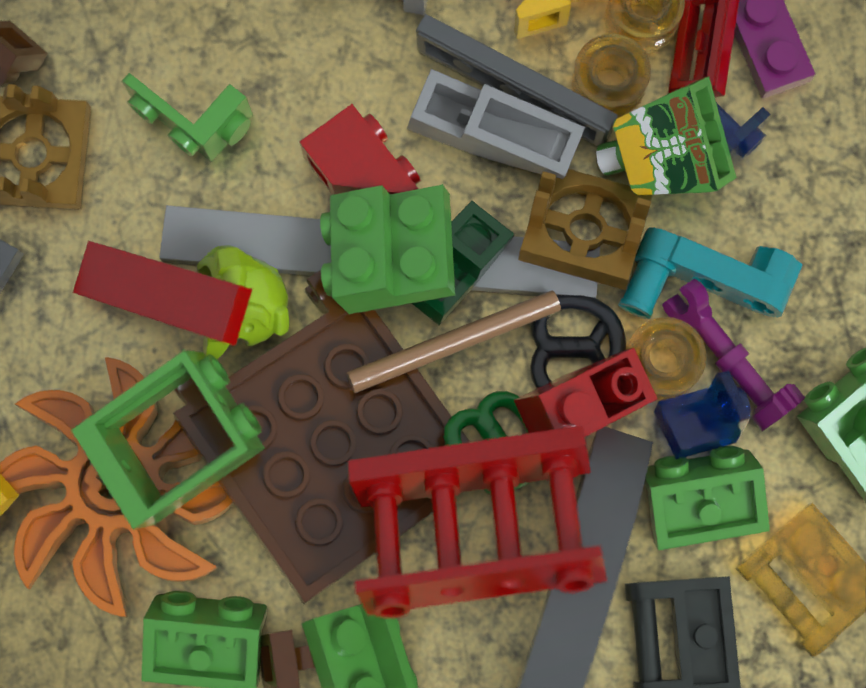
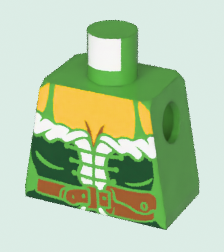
M709 76L690 83L615 119L613 127L617 140L599 144L596 151L597 162L601 172L608 176L626 171L631 190L636 195L714 192L737 178Z

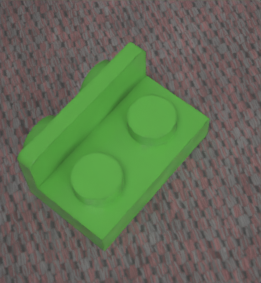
M725 446L712 450L709 456L687 459L683 456H667L656 460L654 465L648 466L644 485L648 493L653 540L658 551L770 531L764 469L750 450H743L736 446Z
M171 591L156 595L143 618L141 681L204 688H257L260 678L262 629L267 618V605L253 603L250 599L240 596L225 597L221 600L196 598L194 594L186 591Z
M360 604L302 623L321 688H418L416 675L410 667L400 636V625L397 618H381L375 614L368 615L363 605Z

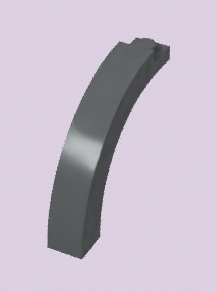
M603 427L596 431L588 453L591 473L581 475L576 502L583 548L601 545L607 582L594 583L590 589L577 593H565L558 589L548 590L516 688H584L626 555L641 499L653 442L608 427Z

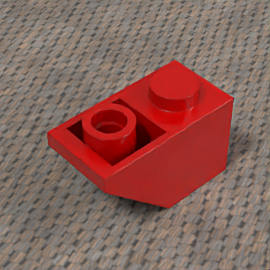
M353 104L299 141L304 159L332 195L383 185L391 195L417 190L418 187L416 185L421 182L418 173L407 158L401 155L395 159L383 144L388 141V137L375 117L370 113L362 117Z
M633 347L563 375L515 399L514 403L528 433L583 425L586 437L657 400V396Z

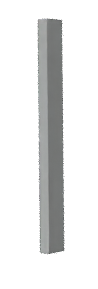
M166 205L159 256L163 263L197 266L208 252L221 245L237 247L247 255L265 261L268 265L276 268L279 273L312 276L321 270L324 263L331 262V246H328L323 239L320 219ZM514 236L487 272L471 289L472 291L539 296L553 290L556 295H583L596 298L597 282L519 261L520 248L524 237ZM553 240L561 249L570 252L571 245L567 241ZM600 247L588 251L586 257H600Z

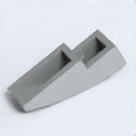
M431 69L412 112L407 129L486 159L539 174L545 171L556 174L557 178L564 179L585 127L486 84L480 90Z

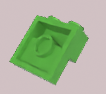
M443 184L391 195L383 185L330 195V212L321 214L320 228L325 243L331 246V262L322 265L321 279L326 294L329 297L332 296L348 314L455 296L450 194Z
M865 347L849 358L846 366L850 372L837 383H822L806 395L804 402L808 407L796 417L824 456L838 463L866 502Z

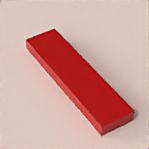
M88 240L72 293L236 346L253 289Z

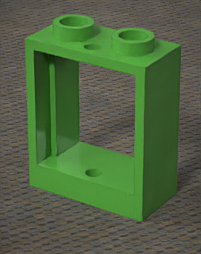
M182 351L71 430L133 530L155 525L265 449L257 436L261 433L259 422L243 403L236 404L225 387L230 383L229 376L220 362L211 354L206 356L204 352ZM192 378L235 446L161 496L119 428Z

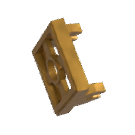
M8 84L6 86L3 96H0V129L5 123L20 115L27 114L24 134L18 136L12 144L0 143V161L12 162L14 167L20 171L19 185L14 184L5 177H0V205L65 209L81 208L91 106L87 101L57 99L53 92L32 85L31 94L24 93L15 84ZM45 116L52 118L63 127L69 138L70 147L52 146L50 141L43 136ZM34 140L42 142L46 146L47 154L45 160L40 165L32 168L20 165L18 152L22 145ZM52 164L66 165V168L55 181L46 186L38 182L39 175L46 172Z
M568 169L564 179L557 178L556 174L543 171L539 188L535 193L528 227L520 248L518 260L626 290L651 205L652 195H636L632 192L629 185ZM576 193L586 196L583 209L575 210L569 215L549 209L553 203L566 195ZM603 201L614 204L622 212L628 231L607 225L605 218L599 213ZM576 220H590L599 227L601 234L593 240H582L571 232L570 225ZM546 228L563 232L565 240L571 245L570 252L561 249L550 238ZM602 244L618 248L608 255L595 258L586 257L588 251L595 250Z

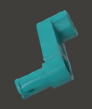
M649 227L646 229L634 259L637 266L629 281L627 290L618 305L621 309L632 315L650 319L668 277H676L687 283L695 278L710 293L759 314L781 317L803 264L796 260L793 255L783 250L758 246L749 265L685 237L663 229Z

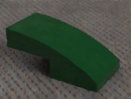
M473 201L451 221L455 296L411 303L438 325L465 298L514 237L512 231Z

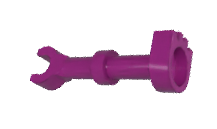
M695 278L679 289L689 305L683 301L678 293L662 304L669 318L675 322L685 324L688 328L694 329L718 358V361L714 364L722 374L728 371L754 403L756 408L753 410L751 419L762 432L805 399V396L795 384L788 383L779 391L773 393L745 358L749 355L745 347L741 343L736 346L712 317L707 290Z

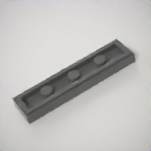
M427 14L424 15L416 29L418 52L482 86L486 84L584 126L585 129L581 138L597 147L599 144L608 141L614 129V120L618 116L616 113Z

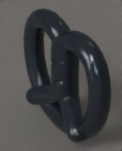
M557 295L561 310H580L599 319L589 336H551L547 327L551 315L531 322L532 337L537 348L532 356L530 373L536 389L552 381L547 374V364L552 358H587L591 364L605 359L600 347L607 335L610 346L609 357L627 349L625 331L621 320L607 304L596 298L583 295Z

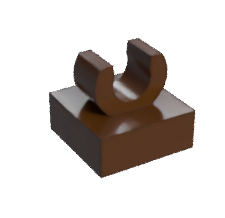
M11 20L0 21V87H6L8 84L16 83L20 72L39 70L48 54Z
M292 630L262 635L260 667L263 688H300L298 671L315 668L309 646L294 647Z

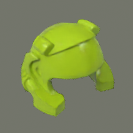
M221 245L213 248L197 264V273L253 289L238 337L244 339L247 346L261 343L273 334L283 336L289 331L288 294L282 277L276 268L268 265L263 260L247 255L239 248L231 245ZM205 336L203 338L204 354L206 356L211 354L216 359L220 358L230 345Z

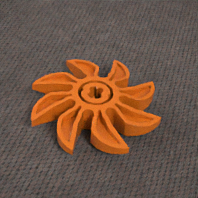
M105 357L114 399L144 379L142 374L131 365L118 359ZM45 390L28 395L15 403L17 407L61 432L74 445L78 446L76 456L68 461H63L57 455L36 445L15 451L0 462V474L18 494L39 489L66 487L64 500L57 504H49L29 511L18 529L14 546L15 565L19 577L27 589L32 588L60 545L81 524H88L89 533L82 541L72 561L77 584L91 603L112 615L128 617L117 569L116 540L124 533L132 534V543L139 566L162 580L171 582L193 581L205 577L218 568L171 540L154 525L133 530L114 498H106L109 490L71 431L95 413L92 406L86 400L67 391ZM156 402L119 429L162 496L181 483H165L164 476L167 471L196 463L202 457L176 420L154 446H142L143 438L148 434L158 415ZM217 481L172 513L174 516L192 525H198L218 518L234 504Z

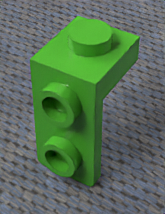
M128 73L122 80L131 96L127 104L148 123L152 124L156 119H159L170 128L171 131L167 136L191 157L198 151L212 162L227 144L232 146L239 142L251 125L250 118L253 113L247 97L231 84L224 89L193 124L132 74Z

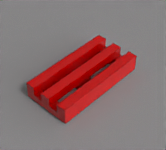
M683 0L668 94L709 76L714 96H725L739 0ZM705 4L702 26L697 31L701 5ZM695 47L697 58L693 80H689Z

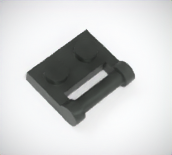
M730 576L625 584L626 601H632L639 682H633L634 688H741ZM671 598L678 679L662 680L655 599Z

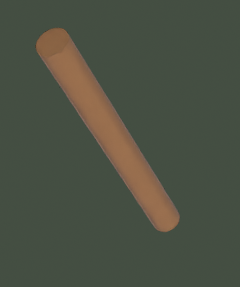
M551 290L348 371L346 375L353 392L357 393L561 311L559 299L556 293Z

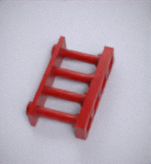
M583 425L348 461L349 482L361 507L371 506L374 508L378 577L355 581V592L368 615L375 614L381 618H399L409 614L411 609L551 589H558L565 593H577L590 589L594 583L607 582L601 545L583 548L573 479L578 475L591 473ZM545 480L550 483L558 552L522 557L514 488L518 484ZM487 489L491 492L498 560L462 565L455 497L461 492ZM430 498L432 499L438 569L402 574L397 506L402 501Z

